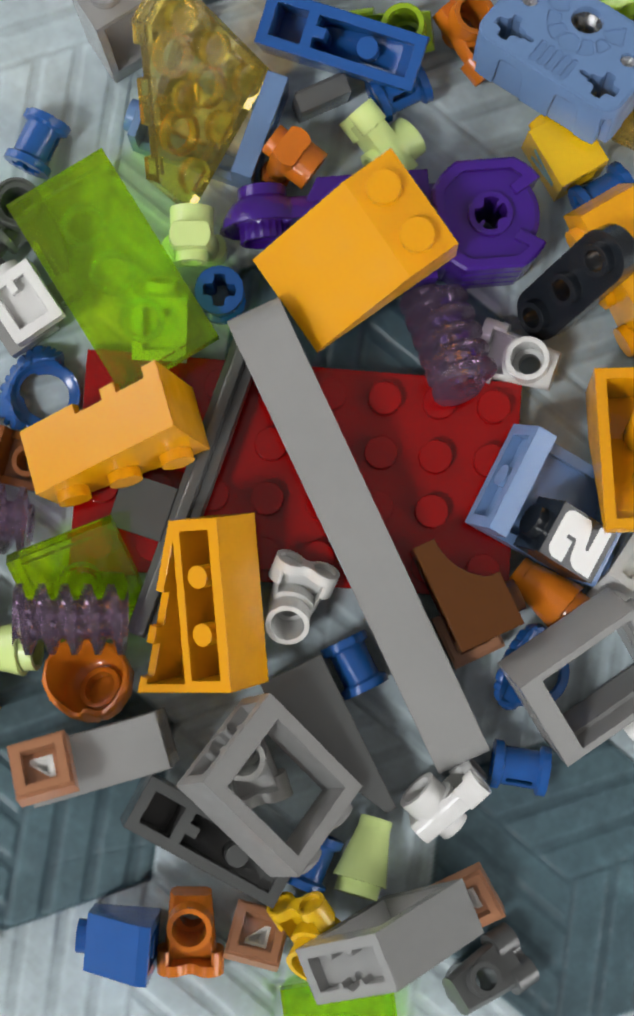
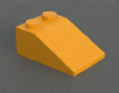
M390 148L343 181L257 255L253 262L318 353L457 255L458 242L392 148Z
M634 367L594 368L585 392L588 441L604 533L634 532Z

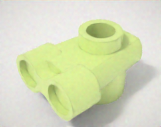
M369 98L339 124L352 143H356L364 152L361 156L364 167L392 148L406 170H414L418 166L415 160L426 151V145L421 134L409 121L404 118H397L389 125L385 120L386 115L372 98Z
M180 203L170 207L169 235L164 238L161 245L164 259L170 266L176 268L184 266L212 267L222 265L225 262L228 254L227 246L221 235H214V208L212 206L201 203Z

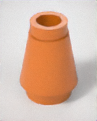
M527 557L509 578L515 581L524 601L547 627H550L590 599V597L582 592L584 586L538 563H534Z

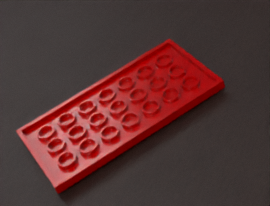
M88 349L82 409L101 401L99 389L112 382L119 383L120 390L143 379L141 367L151 361H133L132 353ZM187 357V363L159 362L193 387L203 422L225 360ZM311 367L417 594L430 595L410 551L433 539L442 553L459 568L481 576H490L500 572L504 581L508 580L511 548L465 523V520L513 424H519L522 385L504 381H491L489 385L478 379ZM253 380L204 516L255 513L260 582L273 583L268 573L278 550L288 549L300 554L308 561H321L334 566L340 573L335 588L352 589ZM186 466L174 470H163L160 467L143 473L142 476L178 489ZM107 486L91 492L92 498L89 501L76 505L73 508L68 567L148 573L159 542L107 525L119 490Z

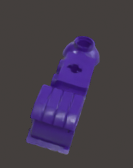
M516 157L456 161L440 175L436 183H429L428 169L407 170L457 240L458 249L457 255L403 294L431 292L436 281H443L455 289L513 285L528 271L545 247L547 242L536 236L540 222V210L537 198L532 190L540 176ZM352 175L317 177L309 194L306 196L287 197L286 186L276 182H259L242 186L237 190L238 201L232 205L223 219L220 234L228 239L239 240L240 246L244 248L265 249ZM485 221L488 222L493 229L484 228L483 225Z

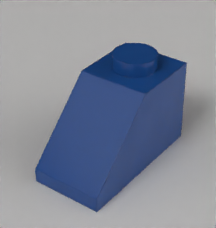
M95 903L89 910L87 919L79 918L77 925L75 952L84 953L83 971L133 987L146 988L157 965L161 908Z

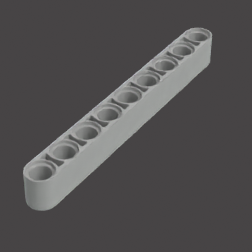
M279 297L228 320L227 323L437 771L440 774L490 751Z

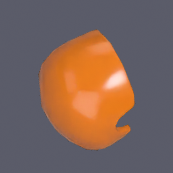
M78 634L57 644L45 660L41 682L49 700L62 713L74 720L86 723H99L101 720L111 719L120 713L132 695L134 670L125 653L120 652V649L114 643L98 640L89 634Z

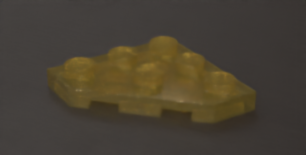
M142 0L131 19L133 44L141 45L143 77L137 78L141 124L148 126L151 155L144 157L146 179L176 204L198 203L259 95L267 71L271 70L202 0Z

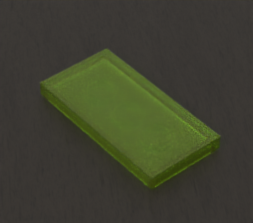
M102 148L6 205L114 382L119 383L120 390L143 379L141 367L147 363L156 360L170 370L219 340L217 332Z

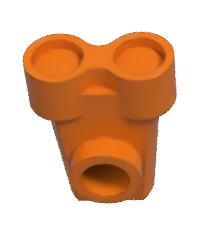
M450 0L436 12L432 19L441 30L444 43L449 48L454 49L464 63L460 69L472 84L477 87L485 78L475 71L476 62L473 60L479 24L493 7V4L490 0Z
M280 125L261 150V152L269 157V160L262 168L260 181L281 183L286 187L289 181H291L302 190L320 168L328 153L313 143L309 134L301 127L291 126L288 130L283 125Z
M207 886L173 887L170 890L165 942L157 946V973L168 978H176L188 974L202 978L221 976L224 973V945L216 942L212 889ZM193 914L198 916L199 918L188 919L184 915Z

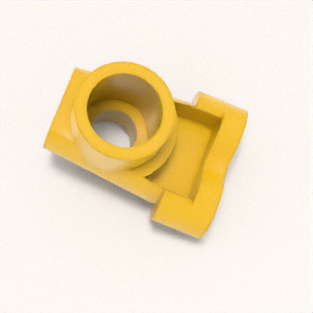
M312 891L299 898L294 897L291 892H282L274 908L266 906V911L280 932L285 931L294 943L286 958L288 967L298 977L307 981L295 949L341 921L335 917V912L320 891Z

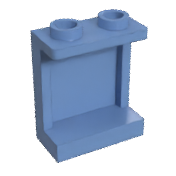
M513 424L465 523L534 562L552 570L513 546L520 533L519 524L526 510L536 503L540 496L566 501L603 525L593 466L554 443L557 436L541 426ZM622 532L617 533L591 584L571 578L568 579L594 587L599 578L609 569L613 558L612 552Z

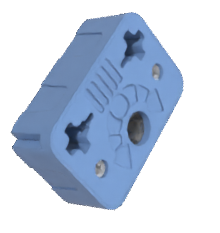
M499 0L482 18L473 54V60L476 62L475 71L486 80L495 83L519 98L518 100L543 116H547L565 127L581 140L589 144H593L596 139L604 143L608 142L633 111L634 21L600 0Z

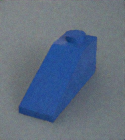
M267 0L254 42L264 53L335 74L344 73L346 77L412 93L429 37L313 0Z

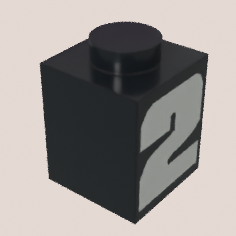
M539 496L536 503L531 505L522 516L519 524L520 533L513 546L564 577L591 584L617 533H604L601 523L566 501Z

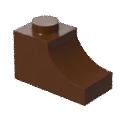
M434 539L410 551L457 652L463 653L525 624L519 612L526 609V604L517 584L512 578L504 581L500 572L490 576H481L467 572L452 563L442 553Z

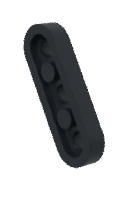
M605 224L587 232L519 296L517 313L525 331L530 336L540 340H548L565 332L634 273V239L632 235L620 225Z

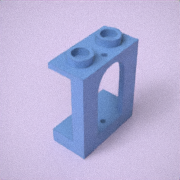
M165 34L159 51L151 49L146 58L142 80L147 83L140 101L132 99L124 118L123 129L128 131L127 136L132 150L236 188L257 183L267 156L261 150L277 129L289 97L288 77L269 70L264 80L178 51L175 49L173 37ZM188 88L253 110L236 157L179 138L165 131L157 117L158 105L162 98L172 90Z

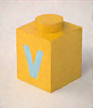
M542 114L528 125L530 131H528L521 147L554 202L567 195L568 190L576 184L582 186L598 177L609 161L597 139L593 144H589Z

